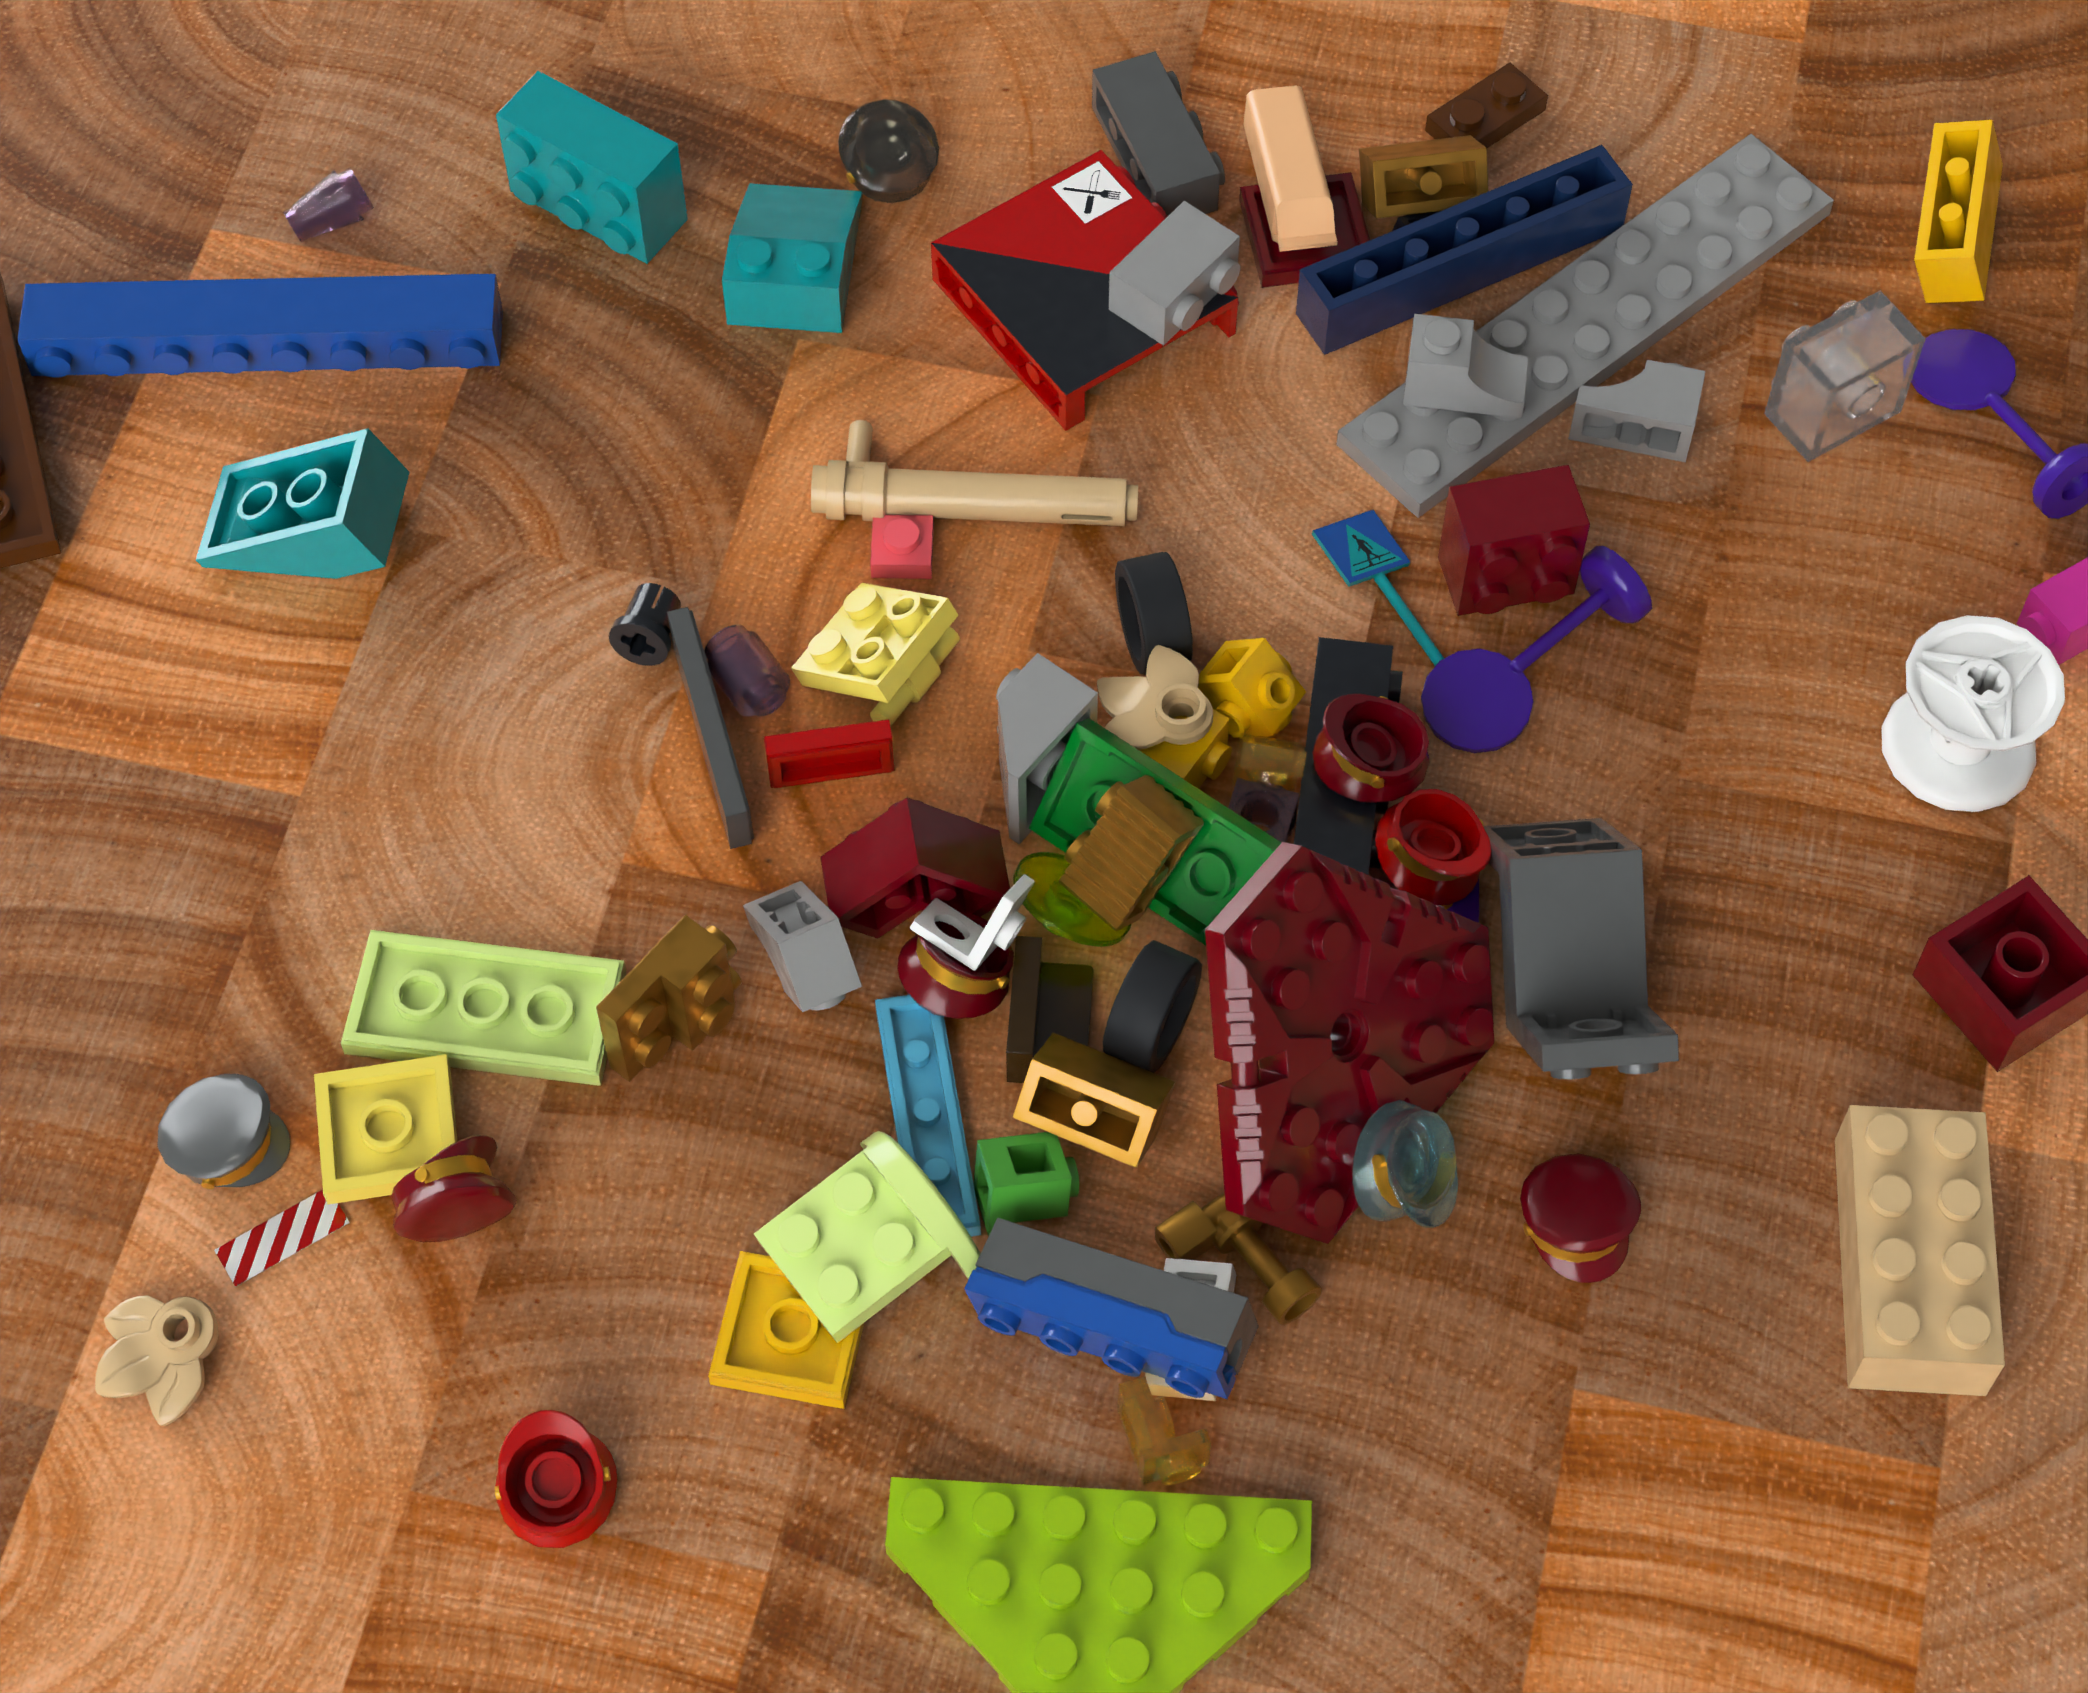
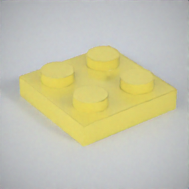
M446 1054L314 1074L323 1195L328 1205L391 1195L394 1186L404 1176L422 1166L444 1148L457 1142L451 1070Z

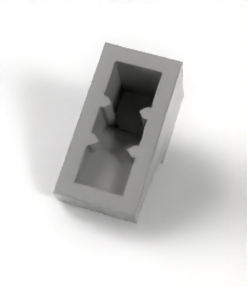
M1414 314L1403 405L1522 418L1529 357L1503 351L1484 341L1473 329L1474 320Z
M1646 360L1645 369L1634 378L1623 383L1599 387L1580 385L1568 439L1686 463L1706 371L1688 368L1677 363Z
M802 881L743 905L750 927L765 948L779 976L784 992L802 1012L809 1009L824 1010L831 1008L843 1001L846 993L862 987L838 917Z

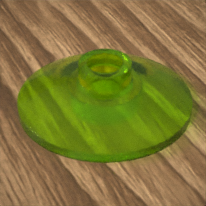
M1037 852L1027 855L1020 861L1013 874V884L1024 874L1035 880L1022 904L1048 931L1071 941L1094 947L1112 946L1125 938L1131 928V924L1116 932L1059 883V879L1065 874V869L1070 865L1064 859L1065 855Z

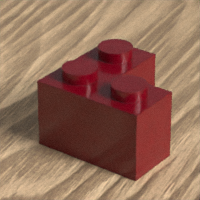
M908 797L890 806L888 811L860 830L849 834L843 842L820 857L828 908L838 917L841 927L877 939L919 911L924 910L935 898L940 899L957 911L981 917L997 907L1002 897L1010 889L999 830Z

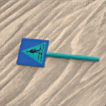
M1374 510L1312 531V536L1348 587L1374 579L1434 666L1444 659L1385 575L1409 566L1410 560Z

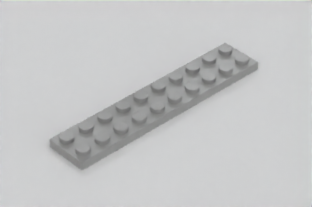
M1750 134L1476 331L1484 341L1498 349L1529 357L1522 418L1403 405L1405 383H1403L1339 429L1336 445L1411 513L1419 518L1448 497L1450 486L1467 483L1574 404L1577 400L1580 385L1597 387L1829 216L1834 200L1754 135Z

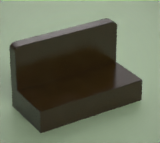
M1016 936L1006 1049L1007 1082L1024 1083L1033 1057L1053 1032L1086 1046L1089 1043L1093 968L1089 965L1042 962V937Z

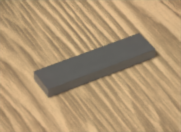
M688 607L668 611L674 653L730 849L752 844L751 840L754 839L750 808L693 611H689Z

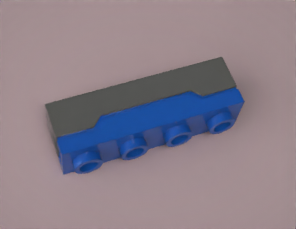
M1000 1218L996 1219L975 1264L977 1268L972 1271L964 1288L978 1314V1320L993 1331L1013 1336L1019 1330L1039 1337L1040 1341L1048 1348L1064 1355L1076 1356L1080 1350L1101 1357L1108 1367L1127 1376L1139 1377L1142 1371L1165 1378V1382L1171 1388L1194 1398H1203L1206 1392L1228 1400L1236 1381L1235 1375L1239 1374L1259 1327L1248 1297Z

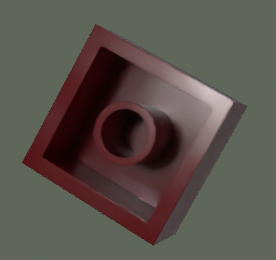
M1569 464L1449 487L1438 560L1457 616L1477 612L1493 614L1509 606L1535 601L1551 603L1564 596L1575 594L1590 522Z
M2030 875L1929 937L1912 974L1997 1072L2088 1014V939Z

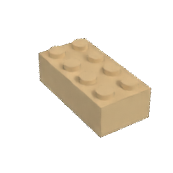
M1850 1105L1835 1138L1848 1388L1986 1396L2005 1366L1986 1112Z

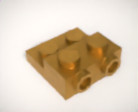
M685 915L596 1006L610 1068L630 1082L644 1066L651 1068L656 1065L668 1051L672 1037L693 1051L707 1035L710 1037L716 1036L729 1023L735 1007L733 992L742 984L738 973L729 965L728 961L737 953V949L725 933L712 925L703 928Z

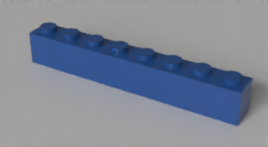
M496 274L25 284L17 340L31 376L54 378L66 375L104 374L108 376L149 373L179 375L194 372L236 374L243 371L298 372L301 370L330 369L356 371L359 369L376 368L413 370L421 367H460L469 369L478 366H500L503 307Z

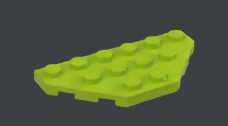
M891 1477L885 1546L886 1554L904 1574L908 1573L930 1597L933 1606L970 1647L973 1645L999 1674L1001 1682L1011 1693H1179L1183 1690V1685L1212 1659L1214 1661L1218 1659L1257 1624L1258 1618L1285 1594L1289 1596L1309 1578L1311 1567L1312 1500Z

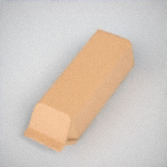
M1295 85L1250 91L1246 97L1243 125L1272 240L1278 243L1280 252L1337 246L1333 203L1302 88Z

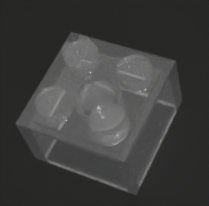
M1881 290L1859 302L1856 300L1848 301L1840 306L1829 318L1812 327L1809 325L1801 326L1785 339L1782 344V353L1777 371L1771 383L1772 388L1764 414L1803 458L1810 462L1902 411L1926 338Z

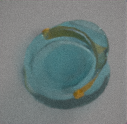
M1397 1100L1382 1105L1368 1119L1358 1138L1353 1161L1354 1194L1359 1207L1365 1215L1373 1220L1384 1222L1408 1215L1416 1224L1427 1228L1438 1227L1449 1218L1455 1206L1458 1191L1455 1144L1448 1124L1437 1113L1422 1110L1421 1107L1415 1104Z

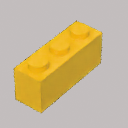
M1993 120L1934 123L1914 258L1926 303L1985 300L2003 167Z

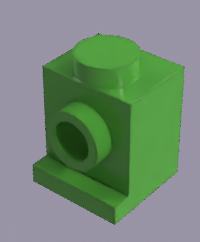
M1042 1132L977 1140L973 1185L988 1235L997 1218L1017 1223L1068 1216L1070 1197H1077L1079 1194V1174L1075 1159L1064 1156L1057 1135Z

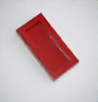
M889 719L764 736L771 788L895 771Z

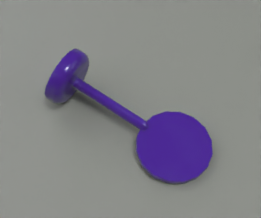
M1949 329L1931 334L1915 346L1909 357L1908 370L1909 379L1920 395L1933 404L1952 410H1976L1990 406L2043 461L2045 466L2035 480L2032 493L2034 504L2048 518L2059 519L2073 514L2088 504V444L2074 445L2056 454L2003 399L2009 393L2016 377L2015 360L2005 345L1994 337L1971 329Z
M1595 546L1584 556L1580 567L1581 579L1590 597L1512 661L1501 653L1480 648L1457 651L1439 661L1426 677L1421 695L1424 719L1434 735L1454 749L1471 753L1497 751L1515 741L1528 725L1533 707L1530 682L1523 671L1599 608L1610 617L1622 623H1637L1652 610V600L1647 587L1638 573L1615 551L1605 546Z

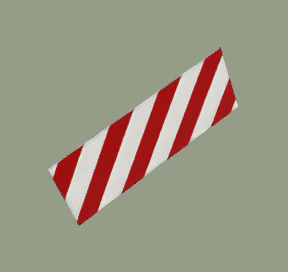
M323 1190L214 1251L236 1287L350 1222L338 1203L327 1204Z

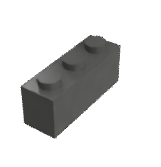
M1156 51L1093 69L1092 109L1122 167L1130 173L1137 189L1150 203H1158L1167 216L1183 201H1186L1204 214L1217 211L1219 186L1225 183L1222 161L1217 152L1209 153L1203 141V130L1197 114L1194 111L1188 112L1182 102L1180 84L1173 71L1166 72Z

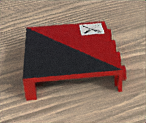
M1102 150L931 242L932 280L1065 431L1085 420V391L1209 321L1213 326L1217 325L1228 337L1235 335L1237 311L1240 303L1234 285L1225 294L1217 293L1203 307L1194 325L1186 331L1180 329L1164 346L1109 310L1110 271L1168 216L1158 203H1150L1137 189L1130 173L1122 166L1117 167Z

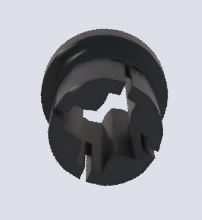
M644 583L637 587L624 616L615 620L609 632V642L620 656L628 661L645 666L658 665L666 659L671 648L667 612L681 608L678 596L666 587L663 588L655 608H652L661 585L655 583Z

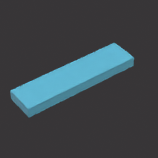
M909 995L876 999V1015L897 1142L936 1186L956 1213L971 1237L981 1235V1225L944 1016L930 1013L919 1006Z

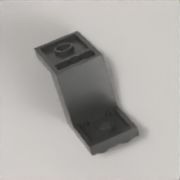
M1602 818L1484 826L1490 839L1492 850L1489 864L1499 873L1506 1028L1543 1072L1550 1071V1076L1557 1079L1586 1078L1591 1075V1068L1617 1066L1618 1071L1625 1074H1647L1658 1071L1659 1063L1679 1061L1678 1034L1648 1006L1642 849Z

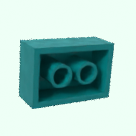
M537 71L496 114L510 191L523 203L537 205L558 216L568 227L575 230L582 229L603 240L615 252L629 254L646 264L653 259L688 220L678 143L540 71Z

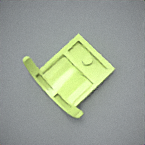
M881 1131L874 1132L860 1143L863 1151L754 1233L765 1251L837 1343L951 1255L969 1279L972 1271L977 1268L975 1264L981 1254L956 1213L924 1171L898 1142Z

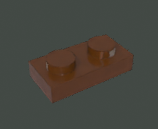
M1510 62L1427 115L1425 131L1434 139L1471 135L1487 149L1544 112L1548 95Z

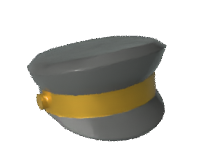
M220 1074L203 1078L188 1086L168 1104L158 1125L157 1147L168 1166L176 1172L186 1175L194 1183L201 1184L203 1188L245 1187L266 1180L282 1167L290 1151V1136L281 1118L270 1110L269 1097L262 1085L255 1079L245 1075Z

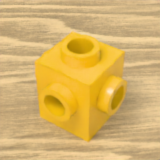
M1266 638L1225 641L1199 674L1198 689L1208 698L1212 709L1230 718L1229 734L1233 738L1270 737L1277 734L1289 724L1292 719V710L1306 694L1305 689L1292 674L1290 663L1272 648Z

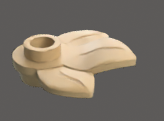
M1156 645L1147 662L1146 677L1099 678L1097 688L1101 704L1105 711L1113 717L1105 726V729L1138 750L1150 748L1163 741L1183 745L1200 740L1209 732L1212 726L1213 709L1208 698L1198 689L1199 673L1197 668L1180 653L1170 648ZM1177 716L1189 717L1187 719H1174Z
M137 1296L127 1299L117 1305L104 1318L107 1330L117 1341L105 1351L98 1363L95 1390L97 1394L108 1398L137 1396L145 1392L155 1420L159 1425L167 1426L180 1418L191 1407L204 1388L203 1359L213 1351L217 1344L219 1336L217 1319L213 1310L206 1303L193 1297H178L168 1301L166 1304L150 1296ZM184 1319H187V1334L181 1340L175 1341L174 1333L177 1326Z

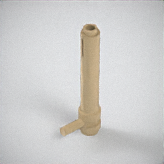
M856 420L850 424L846 461L828 460V466L813 465L811 512L826 513V519L845 520L846 514L862 515V521H873V518H883L885 515H933V518L1108 526H1124L1125 520L1137 521L1138 485H1126V479L889 469L886 462H870L873 428L869 422L864 420Z

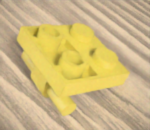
M861 583L856 590L846 597L842 607L824 629L810 641L806 651L791 669L802 686L879 701L870 712V717L873 721L889 719L891 727L909 703L919 702L940 676V664L960 641L958 633L950 627L958 617V613L947 597Z

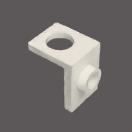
M1024 874L1002 897L985 928L940 899L935 898L914 919L910 929L973 971H976L997 946L1007 950L1020 932L1027 917L1020 914L1018 910L1035 880ZM935 922H945L954 926L963 934L965 939H955L946 935L936 926Z

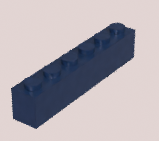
M1599 145L1300 269L1296 315L1323 354L1326 355L1414 318V314H1423L1611 235L1625 223L1633 184L1604 146Z

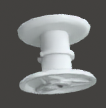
M1966 615L1940 622L1916 640L1906 661L1907 693L1892 704L1881 726L1882 753L1893 776L1917 798L1942 809L1979 812L2005 805L2026 788L2036 766L2035 740L2054 726L2065 703L2064 674L2051 650L2027 629L1996 617Z

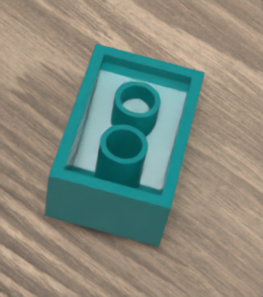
M749 183L729 236L722 276L727 325L842 333L863 199L862 191Z
M369 428L223 466L196 561L204 568L332 579L383 568L386 566L410 472Z

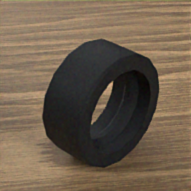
M1159 552L1118 561L1115 569L1118 610L1126 644L1138 672L1146 675L1147 662L1156 645L1170 648L1191 661L1193 656V638L1187 600L1179 573L1170 555L1167 552Z
M1155 940L1144 946L1128 971L1114 1001L1104 1032L1103 1052L1150 1072H1156L1172 1051L1189 1016L1201 979L1202 963L1197 958Z

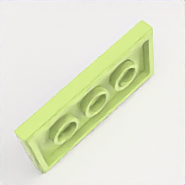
M370 930L341 1046L344 1054L396 1061L446 1054L452 1068L601 1086L607 1061V1052L596 1006L624 979L626 975L624 960Z

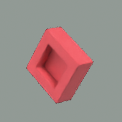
M885 515L883 518H873L870 560L871 578L932 579L933 515Z

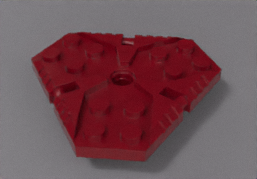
M1282 842L1205 929L1214 1057L1231 1063L1232 1079L1217 1084L1225 1206L1227 1211L1329 1244L1359 1208L1365 1196L1368 1197L1376 1187L1372 1164L1373 1156L1377 1154L1384 1155L1389 1171L1393 1163L1397 1162L1409 1146L1406 1140L1414 1131L1421 1133L1434 1114L1440 1110L1446 1100L1455 1092L1461 1081H1464L1495 1043L1489 929L1487 926L1455 912L1448 911L1441 906L1434 905L1432 902L1418 898L1409 892L1390 888L1386 882L1356 871L1354 868L1340 864V862L1306 847Z

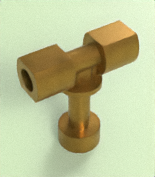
M1224 1192L1202 1208L1194 1201H1191L1155 1227V1240L1167 1258L1195 1260L1213 1246H1216L1222 1254L1237 1250L1269 1289L1262 1303L1280 1325L1288 1324L1303 1315L1315 1304L1322 1293L1320 1286L1305 1268H1298L1289 1272L1258 1235L1257 1231L1263 1222L1226 1210Z

